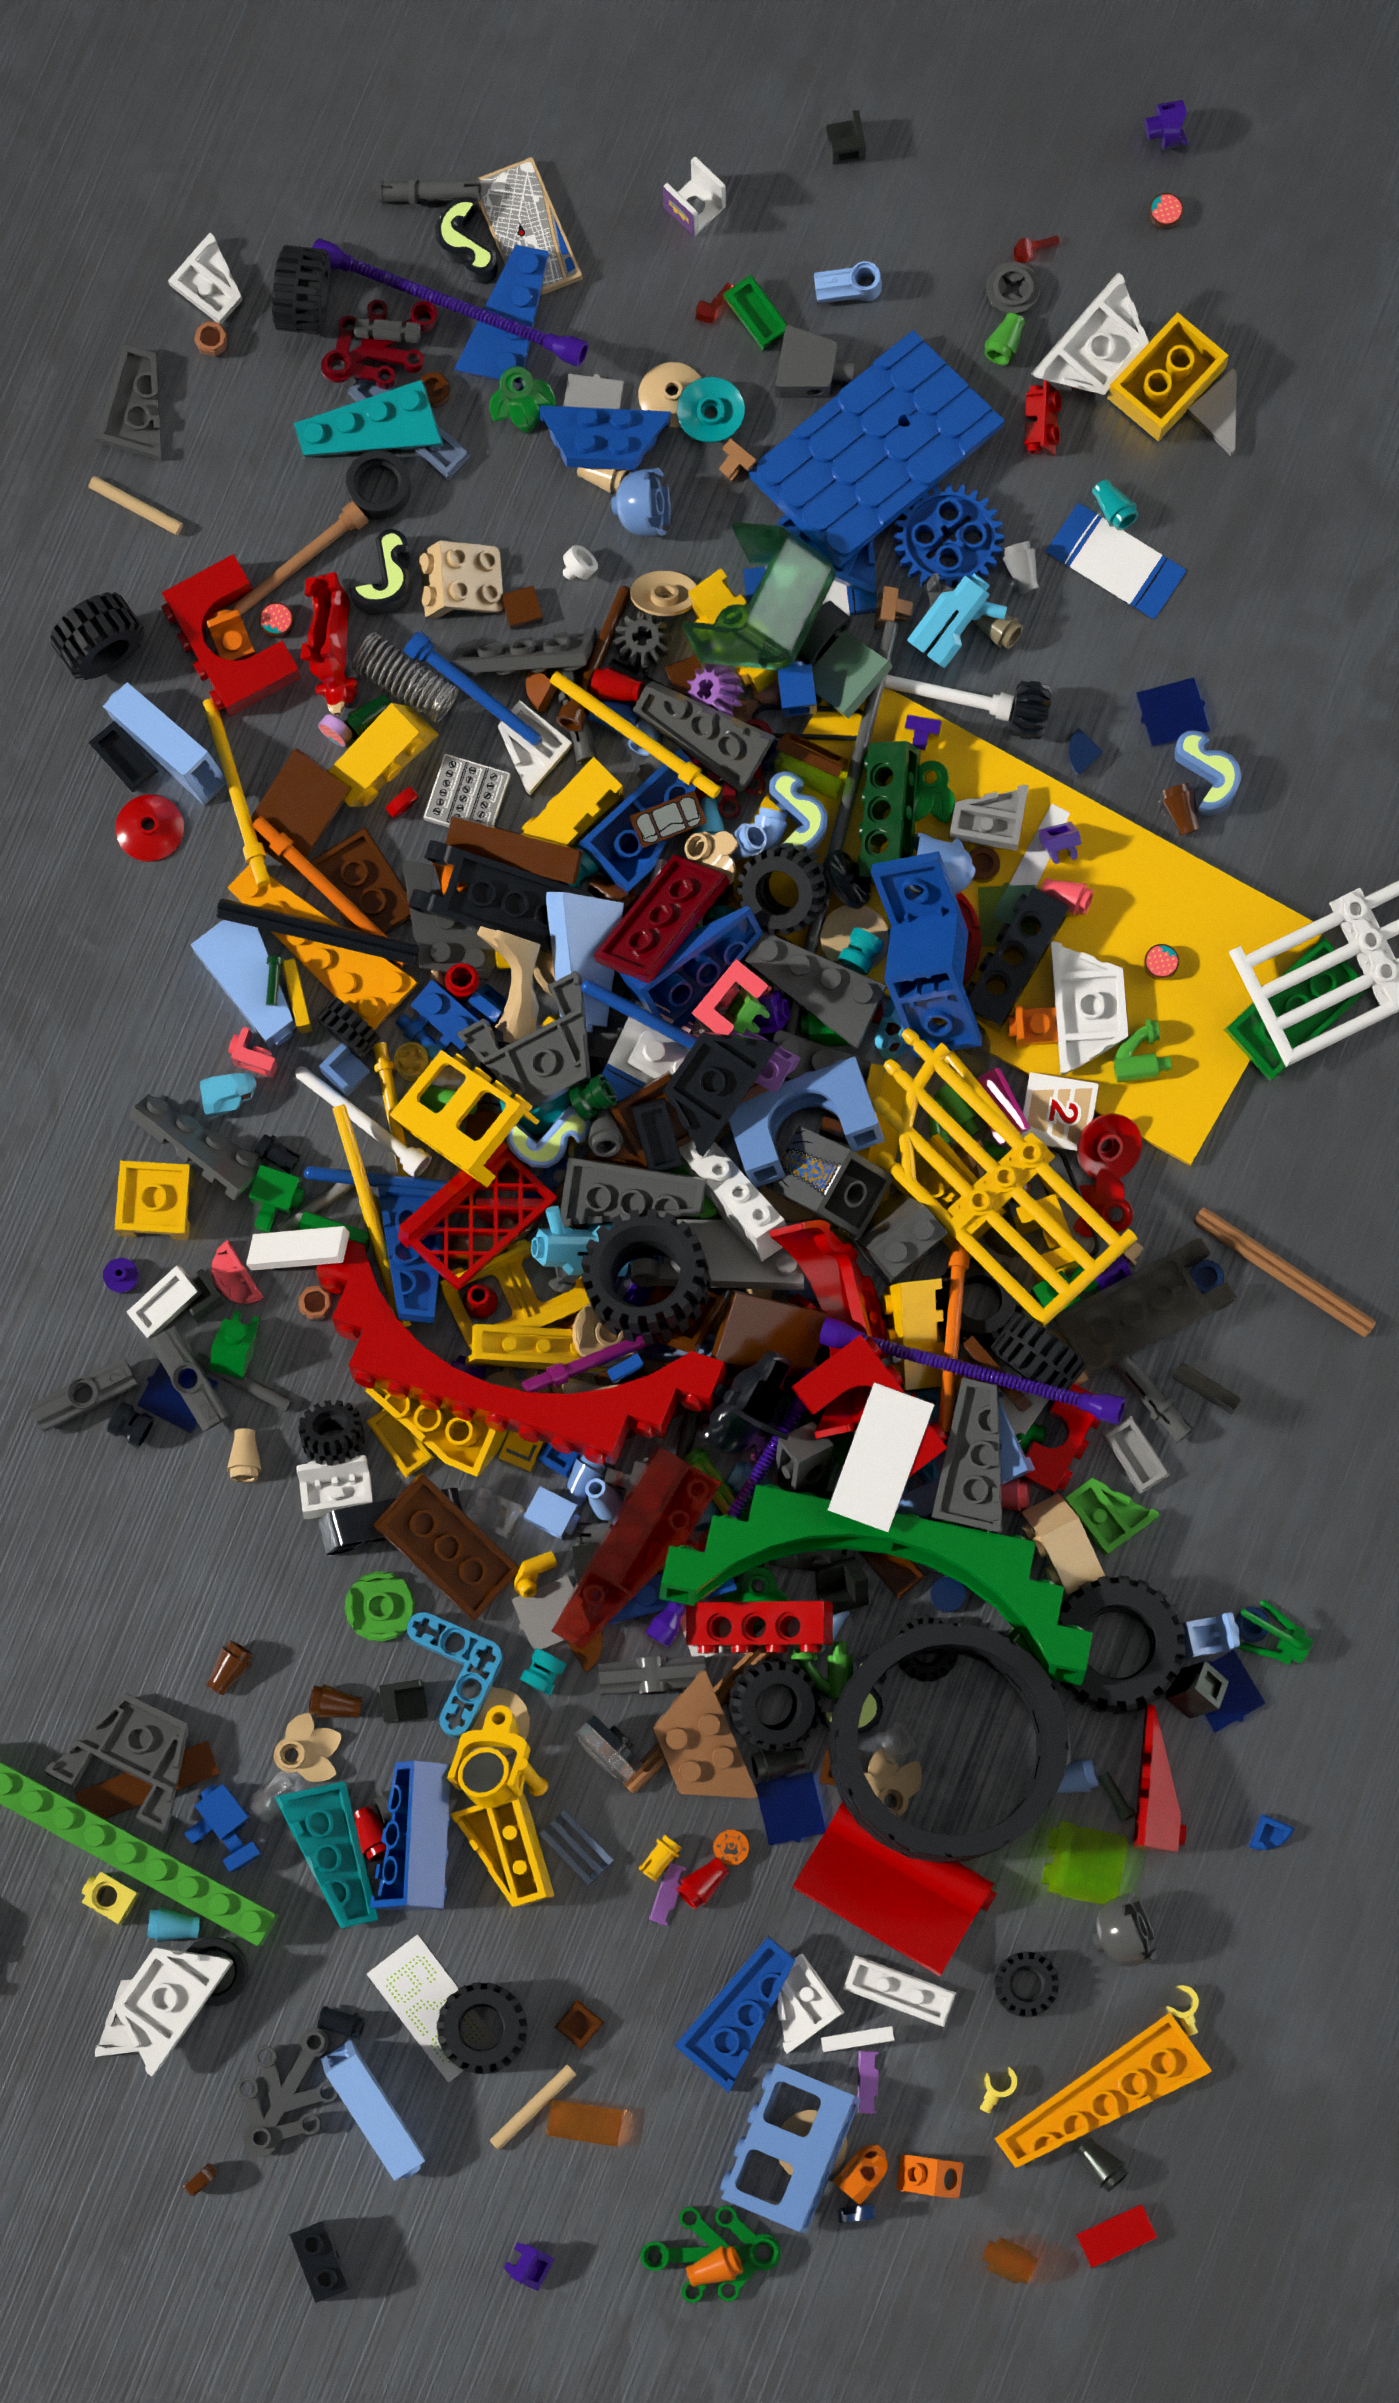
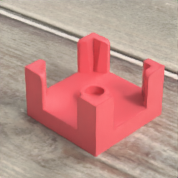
M735 959L694 1009L692 1014L713 1032L729 1035L734 1026L718 1011L721 1007L726 1009L738 995L737 987L741 985L756 998L768 995L772 988Z

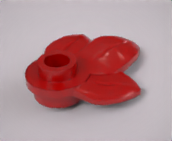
M1101 1168L1096 1176L1095 1185H1080L1079 1189L1083 1199L1116 1232H1120L1128 1228L1132 1223L1134 1217L1133 1208L1124 1199L1125 1187L1121 1179L1113 1172ZM1112 1208L1121 1209L1123 1213L1121 1220L1115 1221L1111 1218L1110 1211ZM1080 1216L1075 1222L1073 1229L1083 1236L1093 1237L1088 1223Z

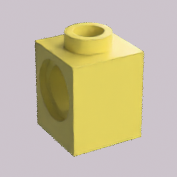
M101 1871L97 1877L94 1875L90 1876L81 1892L85 1895L82 1901L83 1904L122 1926L141 1895ZM106 1887H113L117 1892V1900L113 1905L104 1907L99 1899L100 1893Z

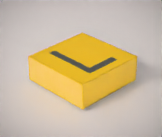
M510 1431L498 1459L531 1473L544 1442L538 1440L537 1443H532L522 1439L518 1433Z

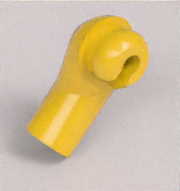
M552 1551L532 1557L521 1563L514 1580V1588L523 1598H531L536 1594V1581L540 1573L557 1567L556 1558Z

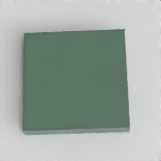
M844 630L812 668L815 695L849 719L893 666L884 657Z

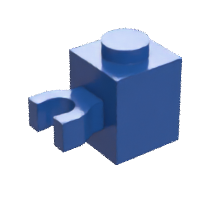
M795 661L784 664V668H777L783 717L817 713L812 664L804 665V662Z
M212 1784L198 1795L200 1802L195 1805L203 1819L190 1827L184 1834L194 1845L201 1842L212 1831L222 1840L230 1834L236 1833L252 1819L226 1785L221 1784L217 1787L215 1784Z

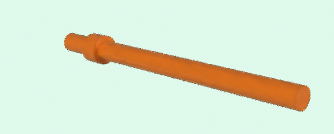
M262 816L254 821L252 826L271 843L269 847L279 857L283 855L362 932L388 938L293 846L294 842L284 832L280 834ZM392 960L400 968H402L406 964L403 962Z
M955 1238L953 1252L949 1253L948 1260L951 1278L944 1356L945 1358L949 1357V1359L958 1360L965 1270L969 1269L970 1254L967 1253V1250ZM947 1370L942 1372L938 1425L945 1435H950L953 1421L956 1373L948 1372Z

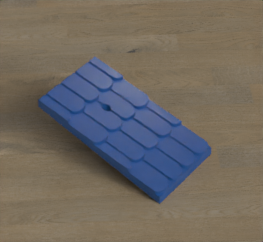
M912 330L878 357L869 368L842 388L838 395L796 427L787 438L760 458L757 464L751 468L748 477L840 568L1003 427L1005 420L996 411H993L992 407L970 388Z

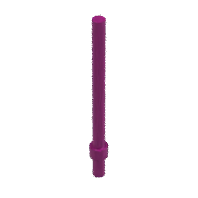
M637 1335L635 1343L624 1340L567 1364L557 1363L547 1367L546 1372L522 1381L524 1391L535 1392L550 1385L553 1387L567 1383L568 1378L652 1344H645L642 1335Z

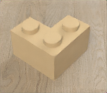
M1059 1493L1021 1512L1026 1522L1021 1527L1026 1539L1036 1542L1035 1550L1040 1558L1045 1556L1050 1565L1045 1568L1049 1580L1056 1585L1063 1586L1067 1595L1079 1590V1586L1086 1582L1092 1583L1098 1580L1099 1577L1105 1576L1079 1517Z

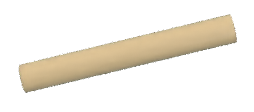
M96 476L91 479L88 487L175 535H178L182 530L183 523Z
M566 2065L489 2141L500 2150L577 2074Z

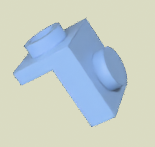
M1232 1612L1216 1617L1181 1623L1185 1632L1183 1639L1184 1645H1186L1185 1653L1187 1659L1223 1653L1240 1646L1239 1628Z

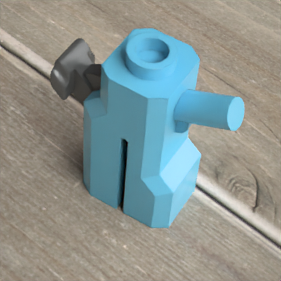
M934 573L927 582L930 599L928 612L907 641L925 653L944 626L947 625L948 628L927 654L929 658L945 669L962 647L961 633L970 621L978 620L982 615L1004 620L1007 607L986 602L990 596V593L987 592L990 585L974 573L970 578L965 575L955 589L947 585H941L939 574Z
M551 1206L545 1210L550 1229H538L536 1237L532 1239L531 1253L533 1258L543 1267H555L557 1277L550 1280L548 1285L557 1292H568L574 1287L573 1283L582 1277L581 1274L584 1273L581 1263L583 1256L590 1257L586 1249L589 1240L592 1239L599 1242L596 1231L602 1225L608 1230L614 1226L612 1222L594 1223L588 1229H571L568 1226H564L559 1207ZM628 1263L621 1269L618 1276L626 1275Z

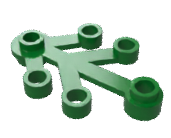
M722 2206L715 2214L717 2224L723 2228H729L745 2244V2246H734L740 2261L746 2260L742 2265L743 2273L736 2275L735 2280L721 2282L718 2286L719 2297L724 2301L730 2302L738 2297L739 2289L757 2270L767 2271L778 2264L781 2258V2247L779 2242L771 2235H755L737 2218L736 2211L732 2207ZM686 2207L680 2212V2224L684 2228L695 2232L709 2247L666 2248L663 2243L652 2241L642 2248L640 2259L643 2266L648 2270L659 2271L667 2263L697 2262L723 2245L727 2248L729 2245L701 2219V2215L696 2208ZM725 2209L733 2214V2220L728 2224H724L719 2220L720 2212ZM685 2212H695L697 2216L695 2224L687 2225L684 2223L683 2215ZM766 2245L769 2247L770 2256L767 2259H760L756 2255V2250L759 2246ZM658 2249L661 2251L662 2259L660 2262L652 2263L648 2259L650 2250ZM688 2281L682 2287V2297L687 2302L695 2303L701 2299L703 2290L709 2284L697 2286L699 2288L698 2297L690 2299L685 2294L686 2287L691 2285L690 2281ZM727 2283L733 2284L736 2289L735 2294L729 2298L725 2297L721 2292L722 2286Z

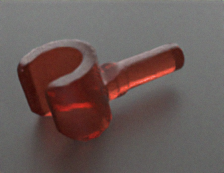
M1056 235L1038 241H1032L1029 238L1020 239L1013 249L1015 262L1026 263L1032 261L1033 250L1059 244V237Z
M727 283L717 296L713 298L711 303L700 300L696 308L697 314L695 319L705 323H713L718 308L724 300L723 294L733 286Z

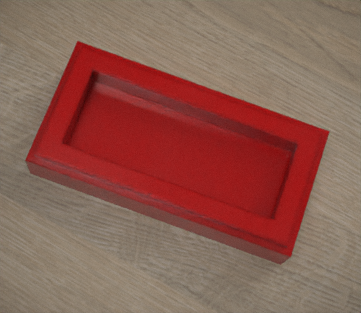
M1142 2204L1076 2234L1091 2268L1157 2238Z

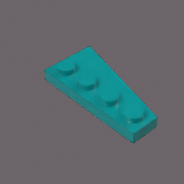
M422 380L294 423L303 455L306 458L345 455L351 452L443 446Z
M342 1781L276 1796L275 1800L340 1928L345 1929L377 1921L376 1909L369 1908L372 1891L346 1782Z

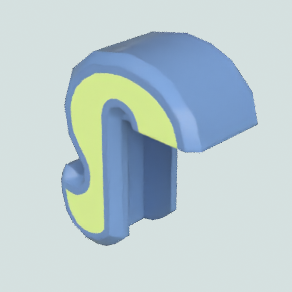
M1195 730L1187 731L1181 734L1177 740L1175 760L1213 784L1199 806L1197 814L1206 817L1220 814L1234 800L1241 781L1240 766L1232 755L1222 750H1206L1210 740L1207 735Z
M787 771L777 773L770 781L769 799L799 826L783 844L793 843L794 848L803 845L807 847L806 853L810 854L819 847L826 836L827 813L825 808L813 796L801 794L804 784L802 779L795 773Z

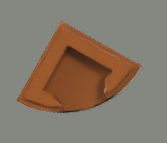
M528 671L526 678V692L529 702L536 711L543 713L557 690V687L550 683L552 676L545 671L538 673Z

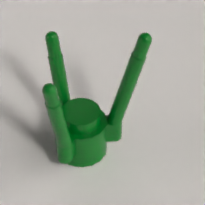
M1261 1600L1260 1605L1288 1629L1282 1631L1248 1610H1241L1242 1616L1280 1638L1277 1648L1282 1650V1652L1241 1642L1240 1646L1236 1649L1273 1658L1288 1666L1292 1660L1299 1664L1303 1662L1313 1643V1639L1305 1635L1306 1630L1296 1626L1266 1600Z

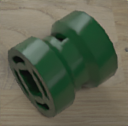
M602 1074L590 1079L586 1087L579 1085L569 1091L571 1104L579 1117L584 1121L596 1116L598 1110H607L617 1104L616 1093L611 1083Z

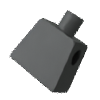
M786 325L775 383V397H830L833 380L850 383L854 378L856 363L836 360L838 342Z

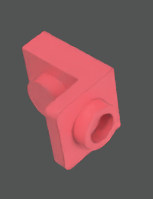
M243 1026L240 1035L234 1034L228 1053L232 1054L231 1059L234 1066L273 1079L278 1067L275 1058L271 1057L272 1053L264 1048L253 1046L252 1050L248 1049L252 1033L250 1028Z

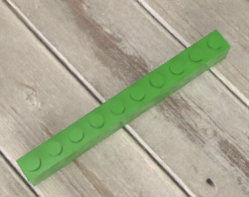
M0 1760L1 1805L254 1945H264L280 1914Z

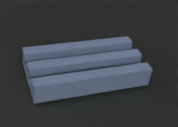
M565 1809L539 1833L588 1886L614 1862L606 1851ZM564 1820L604 1860L600 1865L560 1825ZM554 1830L594 1870L590 1875L550 1836Z

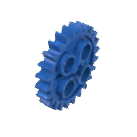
M947 483L945 492H940L938 486L935 485L932 495L929 496L927 493L920 498V502L917 501L910 507L911 510L907 509L900 515L904 520L895 521V529L900 532L893 534V542L901 544L895 548V555L904 556L900 561L901 568L911 566L908 574L910 579L918 574L921 576L920 587H923L934 573L939 574L941 585H947L952 588V585L958 586L965 575L970 578L974 573L987 579L989 572L986 566L996 569L997 560L992 556L1002 555L1003 549L996 544L1004 542V535L995 532L1002 529L1003 523L1002 521H992L997 516V509L987 511L989 499L985 498L978 502L976 500L978 493L976 489L968 496L965 495V485L963 484L959 487L958 492H953L951 483ZM949 509L956 512L958 516L954 520L947 521L941 518L940 513ZM965 518L971 519L970 522L964 524L962 527L958 529V527L961 525V522ZM956 531L954 542L948 539L942 544L943 535L950 537ZM925 532L933 537V541L922 544L915 537ZM968 533H976L982 540L977 544H969L965 541L964 536ZM938 549L934 557L931 559L926 558L928 554ZM944 556H952L958 563L953 567H945L939 560Z

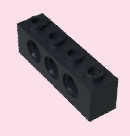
M1035 887L1032 888L1029 895L1021 894L1013 909L1017 913L1011 925L1005 922L996 938V941L1000 943L994 954L988 952L979 966L978 970L983 972L977 984L971 981L965 990L975 1019L1000 1032L1069 912L1067 905ZM1027 921H1032L1039 926L1040 931L1036 935L1029 936L1023 933L1021 925ZM1008 951H1017L1022 955L1023 961L1018 965H1010L1004 960L1003 956ZM992 980H999L1005 985L1006 990L1002 994L994 995L987 990L986 985Z

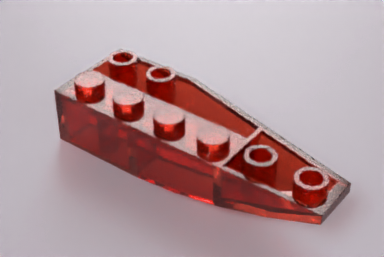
M657 1444L602 1537L551 1632L583 1649L665 1566L669 1545L678 1547L686 1544L721 1482Z

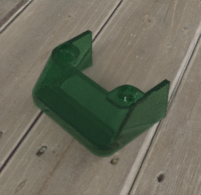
M733 522L731 527L749 563L767 564L768 567L749 605L735 604L727 606L719 613L714 624L684 621L681 627L700 662L771 670L784 669L795 661L836 577V571L828 557L783 526Z

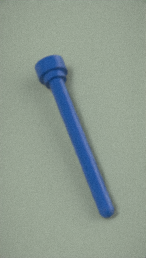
M419 630L410 639L403 652L411 659L428 662L531 745L537 746L541 743L542 736L433 650L434 645L430 643L431 638Z
M585 980L581 984V990L585 994L689 1049L693 1047L698 1037L590 980Z
M308 1166L304 1170V1176L308 1180L355 1185L351 1170ZM366 1172L370 1187L387 1185L439 1191L449 1182Z

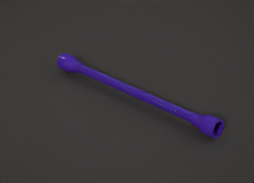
M318 238L312 247L327 250L330 258V269H340L345 272L352 271L360 276L414 295L427 302L429 301L446 309L449 308V310H453V312L458 314L460 313L466 317L484 322V324L507 331L512 335L515 334L520 338L523 337V339L528 341L531 340V342L542 345L544 349L552 351L563 362L580 367L586 358L589 342L574 336H558L552 333H542V331L537 329L534 330V328H530V326L525 324L523 325L517 321L499 316L494 312L491 313V311L476 307L470 303L468 304L463 300L460 301L455 297L452 298V296L432 288L429 289L424 285L421 286V284L409 281L393 273L390 274V272L370 264L367 265L362 261L359 262L353 256L344 253L336 244Z
M827 1317L821 1329L820 1344L839 1349L846 1346L860 1334L865 1340L868 1337L872 1338V1336L866 1335L865 1332L857 1331L844 1321ZM876 1337L872 1338L883 1354L887 1353V1355L892 1357H900V1359L904 1358V1360L917 1361L918 1364L934 1366V1368L947 1370L948 1372L951 1371L956 1374L960 1373V1375L968 1376L969 1378L973 1376V1379L986 1380V1382L998 1385L999 1383V1386L1012 1387L1013 1390L1029 1392V1394H1034L1035 1396L1038 1394L1039 1397L1055 1399V1401H1060L1061 1403L1064 1401L1065 1404L1077 1405L1080 1410L1089 1412L1103 1422L1119 1425L1126 1404L1124 1397L1109 1393L1092 1395L1084 1392L1079 1395L1078 1392L1062 1390V1388H1057L1056 1386L1053 1388L1052 1385L1040 1384V1382L1031 1381V1379L1014 1377V1375L1009 1373L1005 1374V1372L1001 1373V1371L988 1370L987 1367H979V1365L975 1366V1364L971 1365V1363L966 1362L962 1363L961 1360L945 1358V1356L932 1354L931 1352L928 1353L923 1350L919 1351V1349L909 1346L906 1348V1345L889 1343V1341L881 1340L880 1338L876 1339Z
M806 1367L798 1381H800L814 1369ZM796 1393L790 1403L792 1406L788 1410L789 1413L783 1418L782 1425H779V1430L786 1434L794 1429L793 1426H796L795 1422L799 1421L800 1415L807 1411V1407ZM773 1436L772 1440L769 1441L768 1448H765L766 1452H763V1456H760L758 1463L755 1464L756 1467L753 1468L754 1471H751V1475L748 1476L749 1479H746L747 1483L743 1484L742 1491H739V1494L736 1496L737 1498L734 1499L735 1502H732L733 1506L729 1507L730 1510L725 1515L740 1518L739 1515H742L741 1511L745 1510L744 1507H747L749 1500L752 1498L751 1496L754 1495L753 1492L756 1485L761 1483L760 1480H763V1476L766 1475L765 1472H768L770 1465L773 1464L772 1461L775 1460L774 1457H776L778 1439L780 1437ZM670 1601L667 1608L653 1619L645 1634L669 1648L679 1632L681 1617L686 1611L684 1609L686 1607L685 1604Z

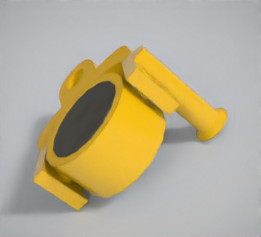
M497 1705L492 1707L487 1712L482 1730H471L461 1735L447 1779L455 1789L463 1790L476 1805L484 1808H493L505 1803L513 1793L517 1796H522L524 1781L528 1784L529 1793L533 1796H541L548 1789L547 1780L540 1777L528 1762L530 1746L523 1737L518 1735L519 1726L515 1715L507 1706ZM490 1747H501L515 1751L517 1756L514 1765L512 1766L499 1750Z

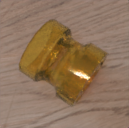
M407 1042L396 1050L394 1064L399 1076L403 1080L415 1083L429 1066L430 1059L422 1045L415 1042Z

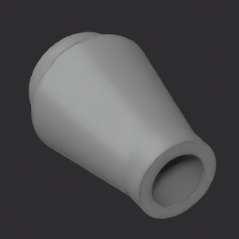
M1029 541L1004 548L1005 557L1002 560L1017 585L1019 594L1039 589L1035 548H1031Z

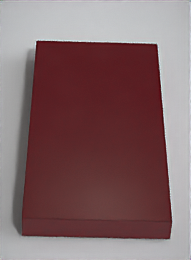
M674 854L593 955L596 962L650 984L730 883L727 875Z

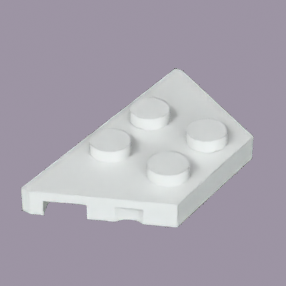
M1117 273L1035 368L1031 373L1034 377L1105 395L1111 383L1149 343L1148 338L1140 324L1137 310L1125 286L1124 277L1120 273Z
M1055 941L1050 943L1060 1074L1067 1075L1128 1038L1123 968L1108 962H1100L1091 955L1083 952L1078 953L1063 947L1061 943Z
M161 1947L154 1948L114 2005V2009L121 2023L125 2024L128 2030V2037L133 2047H137L146 2065L144 2068L151 2077L155 2076L232 1965V1960Z

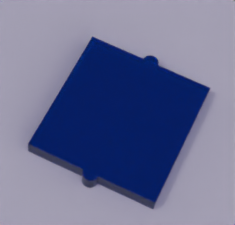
M1194 677L1136 692L1142 713L1140 722L1145 724L1151 747L1177 741L1181 734L1187 731L1195 730L1201 733L1210 731L1203 709L1205 701L1200 699Z
M160 1362L153 1376L147 1378L148 1385L137 1406L192 1434L198 1422L181 1394L173 1387L170 1376ZM193 1369L186 1370L181 1376V1382L187 1389L193 1388L198 1381V1376ZM207 1377L215 1390L219 1383Z
M1235 1650L1230 1651L1213 1662L1210 1660L1206 1661L1229 1681L1219 1710L1204 1714L1215 1733L1236 1720L1242 1722L1245 1715L1266 1704Z
M812 1771L790 1777L785 1775L769 1783L755 1784L769 1846L793 1840L799 1843L801 1838L825 1833L826 1828Z

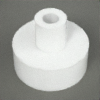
M573 545L563 555L566 568L562 572L568 580H573L576 576L587 580L598 569L595 557L581 545Z

